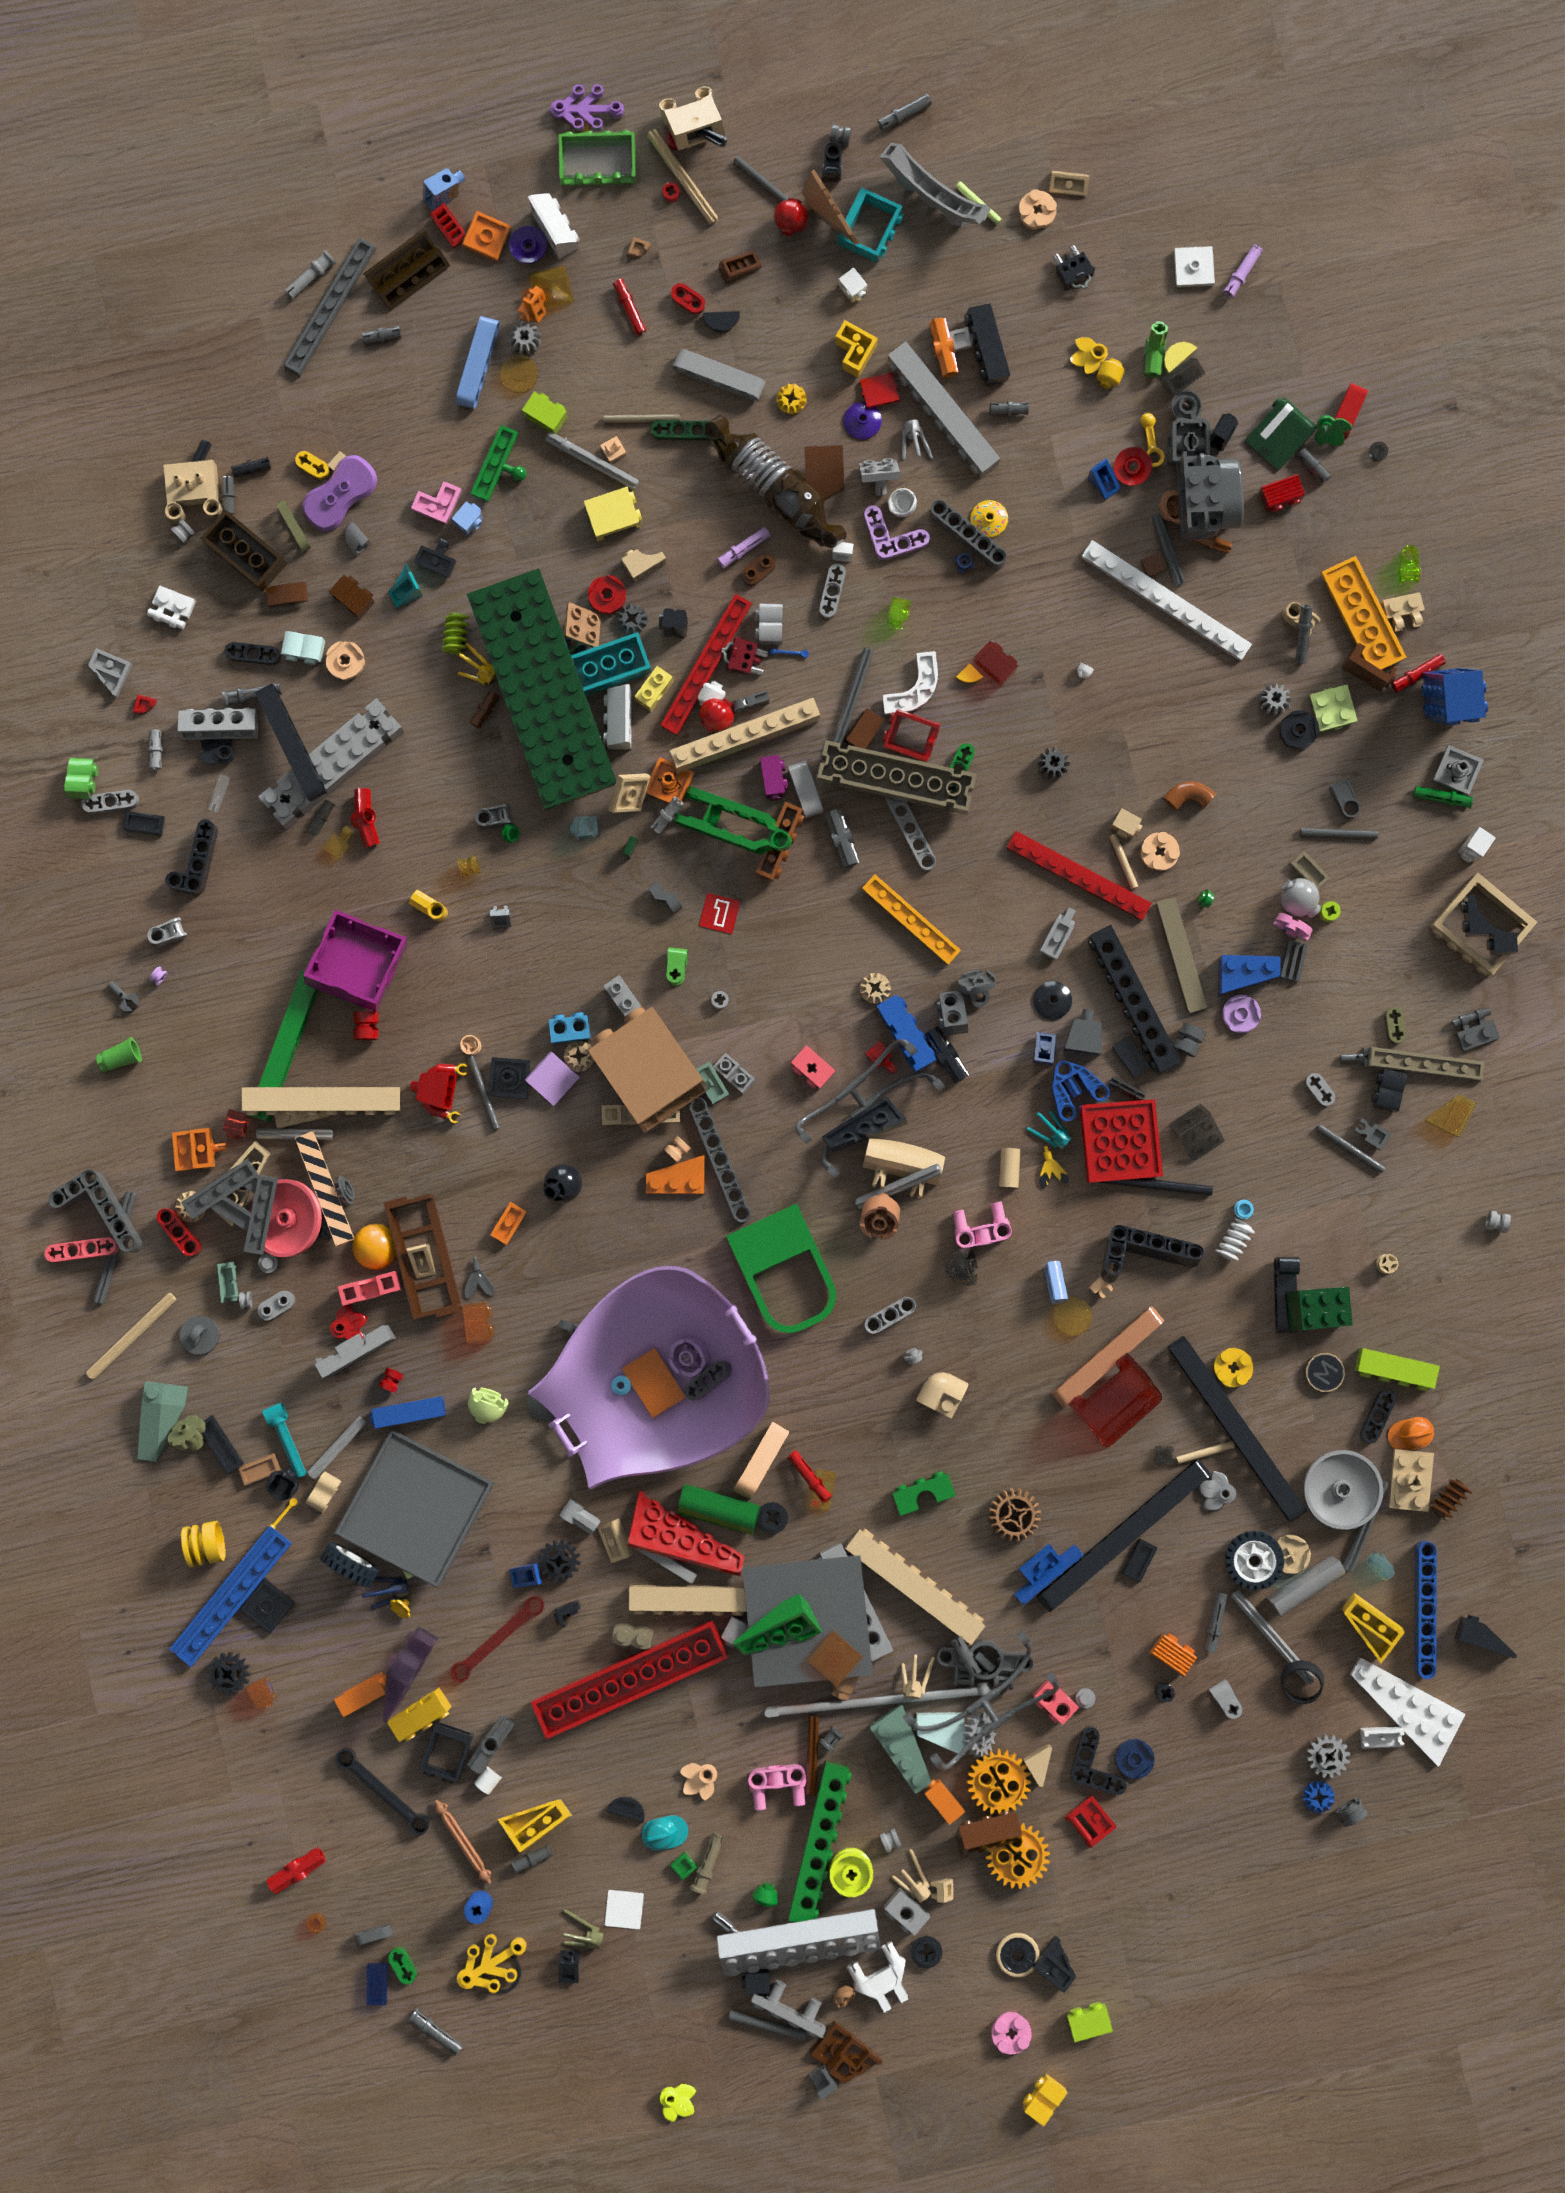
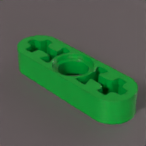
M968 743L960 745L950 768L961 765L964 771H968L975 754L974 747ZM968 748L971 755H967L964 762L957 761V758L961 760L963 756L961 750L965 751ZM951 790L950 793L954 794L955 792H958V790Z

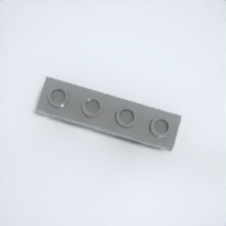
M780 1980L775 1981L769 1995L752 1994L751 2002H753L754 2007L760 2010L765 2008L771 2012L770 2014L777 2019L784 2018L795 2028L802 2027L812 2037H823L826 2031L825 2025L815 2021V2017L822 2004L819 2000L811 1998L804 2013H800L780 2003L779 1999L786 1987V1984Z

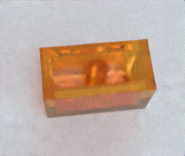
M488 1302L462 1305L467 1344L492 1341L495 1331L494 1325H490L489 1317H493L492 1307L488 1306Z

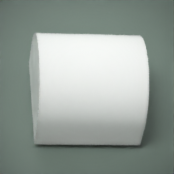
M841 542L835 546L832 559L850 562L852 559L853 543Z
M486 1766L474 1781V1784L481 1791L489 1795L502 1777Z

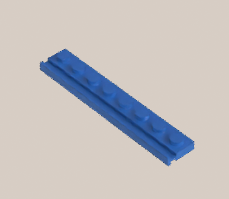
M270 1525L169 1650L173 1651L187 1665L193 1667L292 1545V1542Z

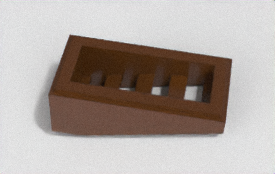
M752 250L720 261L718 269L724 282L729 283L760 269L762 265L755 251ZM748 258H750L753 265L750 266Z

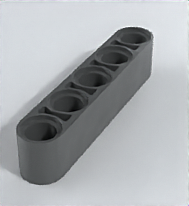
M935 500L932 503L930 517L933 521L991 568L998 570L1005 565L1007 554L1004 549L945 501ZM939 507L942 508L944 512L942 514H937L934 512V509ZM954 519L958 522V525L951 526L948 521ZM969 531L973 534V537L966 538L963 533ZM984 543L988 548L981 550L978 545ZM995 555L1001 556L1002 561L996 562L993 560L992 557Z

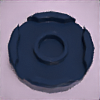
M1137 1738L1128 1739L1117 1748L1115 1763L1125 1777L1141 1779L1147 1776L1153 1769L1154 1753L1145 1741Z

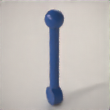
M775 648L769 649L771 655H800L803 658H807L809 655L807 650L798 652L776 650Z

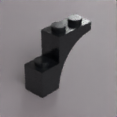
M1467 896L1463 899V902H1461V913H1464L1462 931L1463 933L1465 932V937L1489 936L1486 946L1487 950L1490 951V955H1510L1518 952L1516 932H1506L1492 926L1480 913L1475 896Z

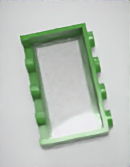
M628 130L618 133H612L611 131H602L601 133L585 131L576 134L573 132L559 134V176L561 186L636 184L634 132Z

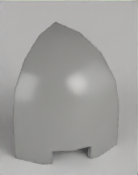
M351 521L345 531V540L349 549L357 557L371 543Z

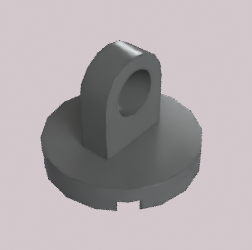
M973 970L960 976V980H957L959 991L968 994L970 1002L975 1007H983L989 1001V990L995 987L996 978L994 973L988 970L986 973H982L981 970ZM983 993V997L979 1001H975L977 994Z
M194 1316L188 1319L180 1330V1341L183 1347L188 1352L196 1355L212 1351L217 1346L220 1338L217 1324L211 1318L205 1316Z

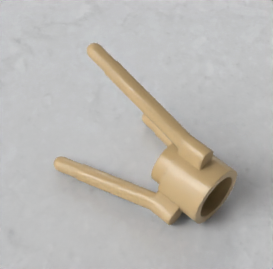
M913 1655L912 1678L908 1683L905 1664H901L903 1693H905L906 1698L921 1699V1695H925V1687L935 1657H931L921 1686L920 1682L916 1681L917 1655Z
M910 1849L909 1853L922 1883L921 1881L915 1883L905 1870H902L901 1873L911 1884V1889L893 1875L892 1879L907 1891L913 1899L916 1898L918 1902H922L931 1894V1891L928 1889L930 1884L926 1880L913 1850Z

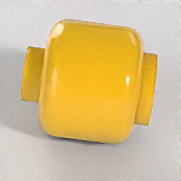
M1112 358L1102 362L1097 374V379L1102 387L1111 389V387L1119 386L1125 371L1122 363Z

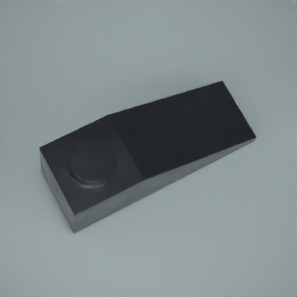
M1468 1614V1617L1461 1616L1455 1639L1516 1659L1517 1655L1489 1627L1479 1622V1617Z

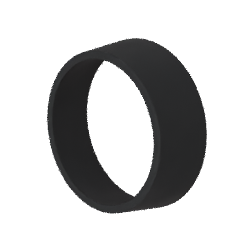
M1298 1660L1291 1662L1283 1669L1280 1681L1283 1692L1289 1700L1297 1704H1309L1317 1700L1321 1695L1324 1686V1675L1321 1669L1314 1663ZM1306 1670L1313 1673L1319 1679L1321 1688L1311 1697H1295L1284 1687L1286 1678L1292 1672Z

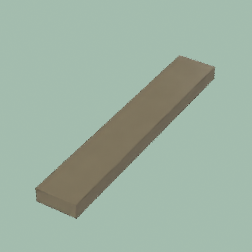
M1176 898L1157 902V909L1188 1014L1207 1009L1208 1007Z
M1369 1047L1367 1067L1483 1081L1485 1062Z

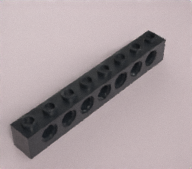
M1112 925L1090 934L1088 937L1090 939L1088 940L1089 947L1092 951H1096L1098 955L1096 960L1100 968L1104 967L1107 973L1105 978L1108 984L1113 985L1116 991L1114 992L1116 1000L1119 1003L1122 1002L1125 1008L1123 1013L1127 1020H1131L1133 1024L1131 1027L1136 1037L1139 1036L1142 1042L1140 1044L1144 1054L1148 1053L1151 1059L1149 1064L1152 1070L1160 1074L1181 1063ZM1102 945H1110L1111 953H1104ZM1117 961L1120 964V970H1113L1111 962ZM1121 978L1128 980L1129 986L1127 988L1120 986L1119 980ZM1130 995L1137 998L1138 1003L1136 1005L1129 1003L1128 997ZM1141 1012L1146 1015L1145 1022L1138 1021V1013ZM1147 1030L1154 1031L1155 1038L1153 1040L1146 1037ZM1156 1047H1161L1164 1050L1162 1057H1158L1155 1054L1154 1050Z

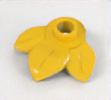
M1082 337L1076 339L1075 343L1079 350L1071 357L1070 362L1078 367L1084 366L1086 374L1096 372L1099 369L1100 363L1107 358V348L1102 344H1096L1091 338ZM1098 351L1101 353V356H1096L1094 353Z

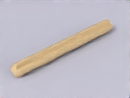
M655 129L651 130L648 133L651 143L708 223H715L718 217L659 133Z
M168 1293L86 1371V1375L90 1379H95L177 1300L172 1293Z

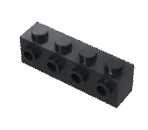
M991 303L970 307L964 316L966 327H969L970 343L974 344L975 361L979 362L980 378L982 381L984 380L985 386L1007 382L1011 374Z

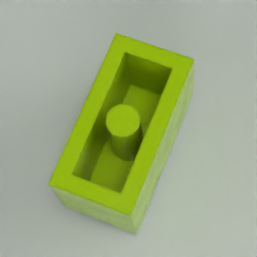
M534 391L522 409L523 416L548 432L551 431L557 434L568 417L565 411L566 408L557 402L556 404L552 403L545 394H538Z
M1092 2003L1089 2005V2008L1085 2009L1080 2007L1070 2010V2013L1066 2014L1074 2042L1113 2032L1104 2003Z

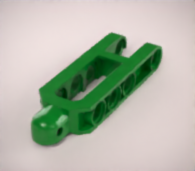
M688 786L685 796L709 806L703 821L691 816L680 815L677 812L673 819L674 823L684 828L758 855H762L772 849L786 851L792 844L790 835L778 828L775 819H772L770 814L692 786ZM722 811L768 827L769 834L766 840L762 839L754 842L746 839L743 835L739 834L737 836L724 828L722 830L716 828Z

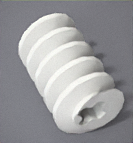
M1234 1218L1237 1223H1231V1227L1234 1230H1227V1234L1230 1237L1224 1236L1223 1240L1225 1243H1219V1247L1222 1250H1215L1217 1254L1229 1261L1239 1260L1235 1254H1243L1240 1246L1247 1247L1243 1241L1251 1240L1247 1234H1255L1249 1225L1237 1218Z

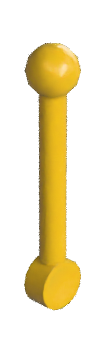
M292 1498L286 1509L273 1524H270L274 1529L292 1506L297 1505V1499Z

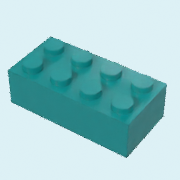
M638 632L571 655L586 696L652 673Z

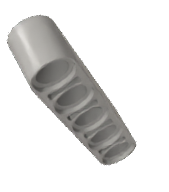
M679 349L672 366L679 373L753 401L759 400L765 385V381L757 376L686 349Z

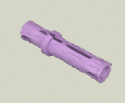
M1252 245L1236 273L1231 275V281L1223 291L1227 297L1230 293L1229 298H1234L1239 287L1244 285L1246 276L1263 252L1260 246L1255 249L1257 245Z
M762 527V529L737 546L733 545L730 547L731 550L718 557L719 564L722 568H726L735 560L742 559L745 553L755 548L767 538H770V533L765 527Z

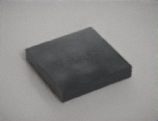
M264 1578L240 1610L271 1634L295 1604V1601L268 1579Z

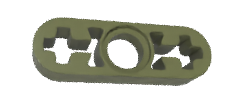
M285 500L277 503L276 506L302 552L310 549V544Z

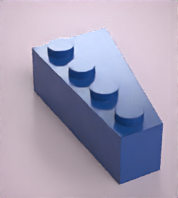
M896 994L877 1005L876 1009L895 1041L898 1039L907 1040L918 1050L917 1053L911 1056L901 1044L898 1045L913 1073L916 1074L934 1064L937 1059L933 1049L927 1045L925 1035L916 1027L915 1024L917 1022L914 1016L905 1009L907 1007L906 1002Z

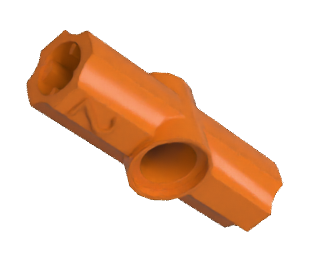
M936 318L929 322L933 337V350L936 359L938 358L942 378H951L958 374V367L954 356V343L952 337L949 336L946 319Z

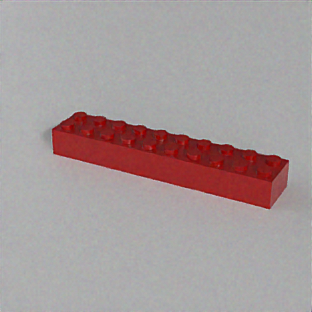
M712 1619L655 1644L649 1649H644L534 1698L531 1704L544 1735L548 1739L728 1658V1653Z

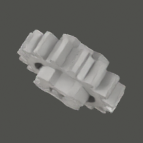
M976 1712V1714H971V1718H967L968 1724H964L965 1732L962 1733L965 1736L963 1743L968 1744L984 1727L992 1722L987 1714ZM993 1731L986 1737L983 1736L969 1749V1754L980 1757L988 1755V1751L992 1750L991 1744H995L994 1737L996 1733Z
M1323 1734V1739L1316 1736L1317 1742L1311 1741L1312 1749L1308 1748L1306 1750L1311 1754L1306 1757L1308 1761H1312L1309 1767L1315 1768L1314 1772L1316 1774L1321 1772L1323 1778L1327 1774L1330 1778H1333V1773L1340 1776L1339 1770L1343 1769L1346 1771L1347 1769L1344 1764L1350 1763L1346 1759L1350 1752L1345 1751L1348 1746L1346 1744L1341 1745L1343 1740L1341 1738L1335 1740V1735L1331 1734L1330 1738ZM1325 1743H1330L1329 1746H1325V1747H1322V1746H1321V1745H1323V1744H1325ZM1339 1750H1340V1753H1341V1758H1340V1760H1338V1752H1339ZM1316 1752H1318V1755H1319V1759H1318L1317 1761H1316ZM1328 1753L1332 1757L1328 1759L1326 1758L1325 1754ZM1335 1765L1333 1768L1325 1769L1328 1766Z

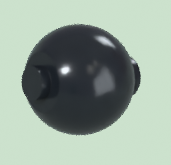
M559 1164L552 1167L544 1177V1194L548 1199L558 1203H567L574 1200L582 1189L580 1173L574 1167L567 1164Z

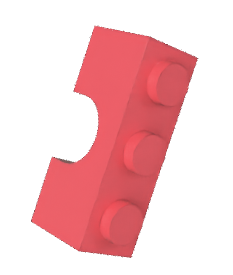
M393 1271L367 1280L338 1286L342 1305L347 1306L401 1291L402 1286L398 1271Z

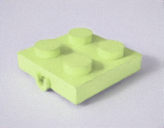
M1348 684L1310 694L1309 697L1314 715L1319 724V733L1334 728L1339 730L1345 725L1358 721Z

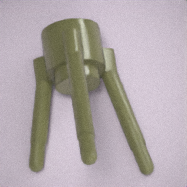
M564 1909L563 1912L592 1931H587L586 1937L563 1933V1937L583 1941H564L563 1944L599 1949L603 1938V1933L599 1932L600 1928L589 1924L572 1912Z

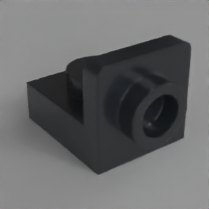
M579 1599L556 1608L554 1618L557 1625L561 1624L562 1628L566 1627L567 1622L564 1615L567 1614V1617L579 1613L578 1610L581 1608Z
M560 1951L559 1983H579V1951Z

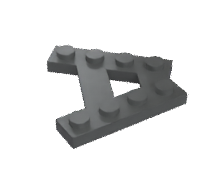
M247 1158L182 1201L181 1204L192 1219L208 1208L216 1211L247 1231L244 1252L263 1255L278 1178L258 1174ZM244 1186L255 1193L252 1211H248L226 1196Z

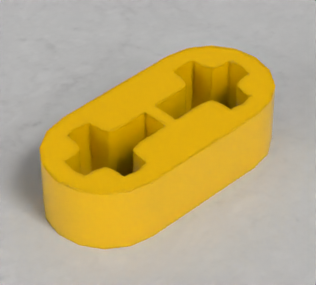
M301 451L296 455L295 462L304 472L318 480H324L329 476L330 469L324 461L306 451ZM307 457V460H308L309 463H311V464L309 465V464H307V463H303V465H302V462H301L300 459H301V458L305 459V458ZM316 466L320 469L323 467L325 472H320L318 474L317 470L314 467Z

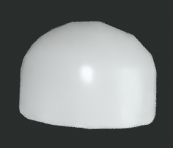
M898 488L891 493L888 499L889 510L897 517H907L916 509L917 500L915 494L909 489Z

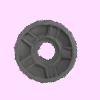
M1359 1798L1344 1803L1336 1810L1337 1816L1342 1818L1341 1822L1344 1827L1356 1824L1368 1814L1367 1810L1364 1807L1362 1808V1802Z

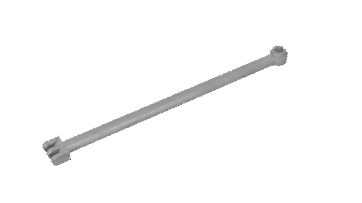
M989 1681L978 1682L976 1687L925 1692V1695H921V1699H909L905 1697V1694L781 1707L771 1706L765 1708V1716L779 1717V1715L985 1695L992 1690V1687L989 1685Z

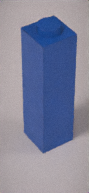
M439 1396L371 1409L372 1413L369 1414L371 1425H374L375 1428L445 1416L447 1414L444 1397Z

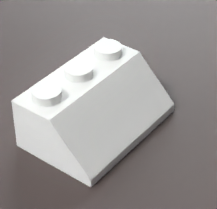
M550 194L528 196L531 213L558 259L579 249L577 243L579 238L574 230L571 231L568 227L570 223L566 215H561L559 211L561 208L556 198L552 199Z
M629 684L607 689V695H604V706H607V713H604V725H607V732H604V744H607L608 750H631V689Z

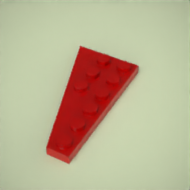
M639 1490L627 1541L628 1547L735 1576L741 1575L744 1555L725 1543L721 1544L716 1541L709 1533L705 1534L700 1531L696 1525L674 1511L665 1509L660 1505L661 1503L649 1499L645 1496V1493Z

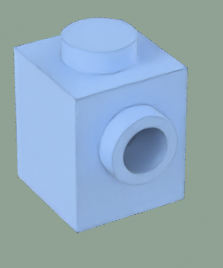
M466 501L452 517L454 525L469 536L474 529L477 530L482 524L481 509L474 503L470 505Z

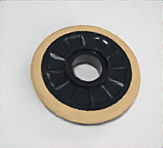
M1013 1933L1004 1937L996 1950V1960L1000 1969L1012 1977H1024L1035 1970L1032 1966L1040 1957L1036 1942L1028 1935L1022 1933ZM1015 1950L1023 1952L1021 1960L1017 1961L1012 1958Z

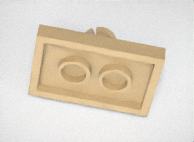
M1393 1449L1388 1500L1389 1508L1429 1512L1434 1453Z

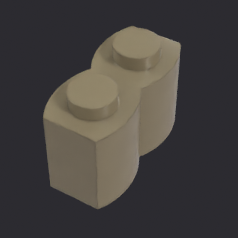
M619 1623L614 1626L612 1642L621 1646L632 1645L638 1649H649L652 1645L654 1631L648 1627L634 1628L629 1624Z

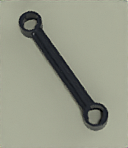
M343 1748L337 1753L335 1762L339 1768L352 1771L409 1823V1829L414 1835L426 1833L430 1827V1820L427 1815L423 1813L416 1814L356 1760L357 1755L353 1749ZM349 1752L353 1758L352 1762L341 1763L339 1760L340 1753ZM423 1818L426 1822V1828L414 1829L412 1825L413 1819Z

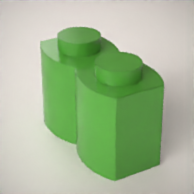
M69 759L64 786L67 798L91 799L92 793H95L96 789L94 779L98 776V766L95 765L93 759Z

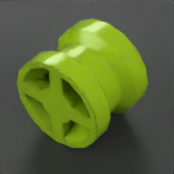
M1333 901L1326 902L1321 906L1319 917L1324 922L1334 921L1340 915V906Z

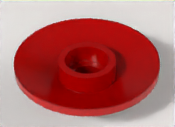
M1128 447L1122 450L1114 462L1116 477L1122 483L1130 486L1143 483L1149 477L1152 470V461L1149 454L1139 447ZM1137 464V469L1132 471L1131 465Z

